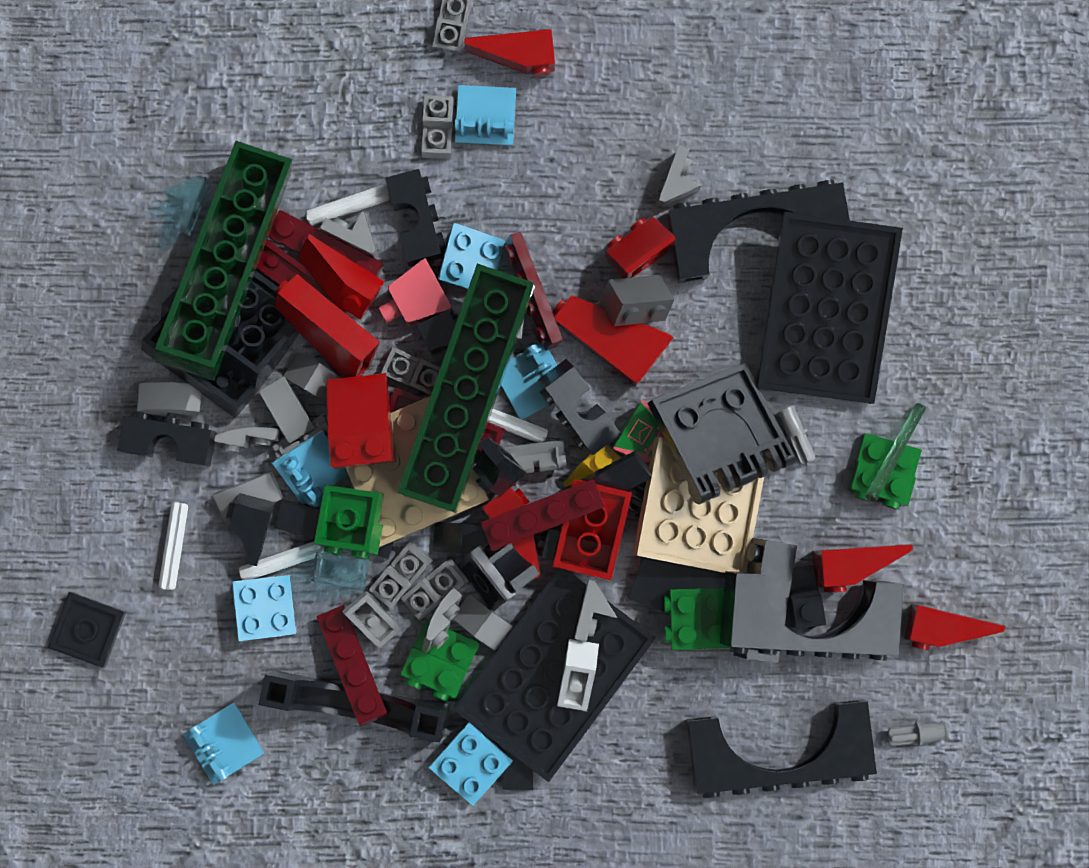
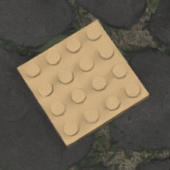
M431 396L391 413L396 462L346 468L354 489L384 494L379 524L383 525L379 547L489 501L487 493L477 484L476 480L479 477L473 469L457 513L397 493Z
M655 437L649 465L652 477L646 481L633 555L723 573L725 571L747 572V551L754 536L764 477L757 478L756 481L742 487H735L730 492L723 490L718 482L721 488L720 495L698 505L693 501L688 491V482L666 439ZM714 472L713 474L717 480V472Z

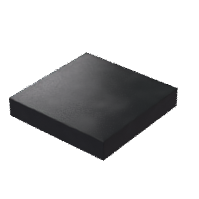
M479 546L458 564V568L491 610L495 611L515 595V592Z
M69 592L48 648L101 668H106L126 611L80 594Z

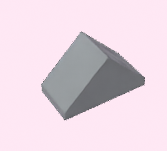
M300 352L296 354L284 374L287 380L326 403L327 380L342 378Z
M471 594L467 596L459 607L460 611L453 618L474 637L496 652L514 629L512 625Z

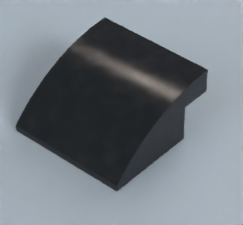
M255 271L215 380L213 381L164 364L161 365L184 382L192 385L202 395L236 418L282 360L299 335V332L274 307L277 297L275 291L278 287ZM179 286L162 303L161 320L142 339L141 350L154 360H156V344Z

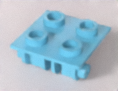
M458 85L455 143L513 146L516 88Z
M452 223L438 280H441V283L452 286L454 284L468 289L477 263L498 270L506 240Z
M543 343L534 344L528 347L525 352L510 359L501 384L518 417L522 420L548 406L539 393L543 388L538 379L557 366L550 351H545Z
M323 430L272 462L303 505L307 502L308 505L317 507L322 503V492L325 485L332 486L349 475L346 468H331L329 441Z
M290 575L232 582L238 641L296 634Z
M235 703L230 704L183 734L213 785L265 754Z
M468 722L429 768L474 806L513 760L485 737L482 731Z

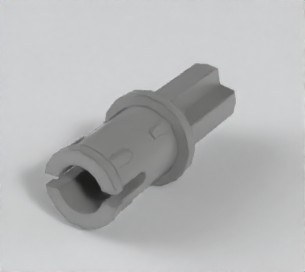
M795 406L777 412L787 434L786 440L790 441L798 463L804 465L813 461L815 455L805 434L808 431L803 429Z
M946 721L930 724L915 722V725L889 728L887 736L890 745L917 743L918 746H922L923 742L948 741L949 728Z

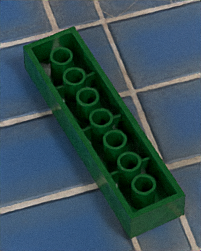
M235 141L156 344L155 359L157 363L213 381L215 380L290 179L292 159Z
M477 263L397 493L457 513L480 447L478 444L483 439L535 288L534 282Z

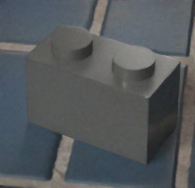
M653 275L608 280L600 302L613 325L619 326L666 321L674 298L661 276Z

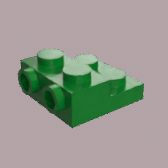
M864 433L847 490L855 492L854 497L871 502L872 497L883 500L882 505L888 508L900 510V506H909L916 481L914 476L922 450Z
M325 485L314 544L323 546L324 552L329 554L341 555L342 550L352 551L351 557L369 559V554L378 555L383 525L379 524L384 494Z
M724 588L669 589V596H664V614H670V626H665V644H671V650L730 648L720 644Z
M425 619L401 675L406 677L404 683L417 689H421L422 685L433 689V696L448 701L449 697H457L480 642L448 629L447 634L449 637L438 649L433 647L425 653L422 651V646L430 624V620Z

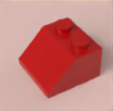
M653 216L647 221L641 218L630 227L631 233L624 238L618 235L606 245L609 249L605 251V257L621 278L637 276L672 250L676 238Z

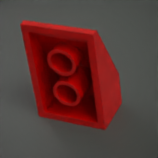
M381 373L327 380L328 441L331 468L340 469L396 462L387 374Z
M573 479L571 487L586 481ZM596 484L605 507L562 523L553 567L611 580L632 492Z
M910 544L812 551L818 587H823L824 592L847 591L846 585H855L913 551V546Z

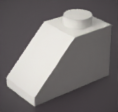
M569 639L557 706L587 711L596 672L599 644Z

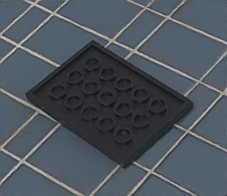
M783 212L757 380L758 389L875 404L903 228Z
M561 568L557 570L453 709L547 782H550L656 639L654 635L607 601L617 618L593 613L592 618L597 619L594 636H588L586 641L599 644L596 672L587 711L557 706L569 639L577 640L574 639L586 590L585 583L568 570Z

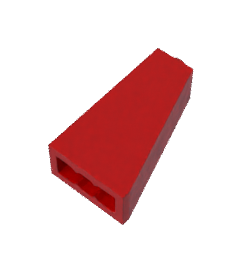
M298 274L290 281L284 280L275 291L277 297L274 307L343 378L362 376L371 366L380 341Z
M573 295L567 301L562 298L552 311L555 314L554 318L557 326L635 387L674 338L668 333L643 323L614 326L603 307Z

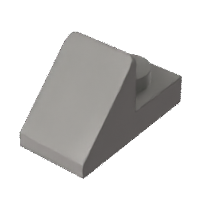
M678 145L657 206L663 208L700 191L702 186L700 183L680 177V175L686 176L692 159L687 158L690 149Z
M364 211L361 212L352 231L349 230L351 225L339 218H335L334 221L327 218L324 219L320 227L322 232L376 259L378 252Z
M592 580L587 581L574 639L585 642L588 636L593 637L595 633L597 619L592 618L593 613L617 618L596 582Z
M366 591L343 610V613L379 649L401 630L397 622L380 606L375 597Z

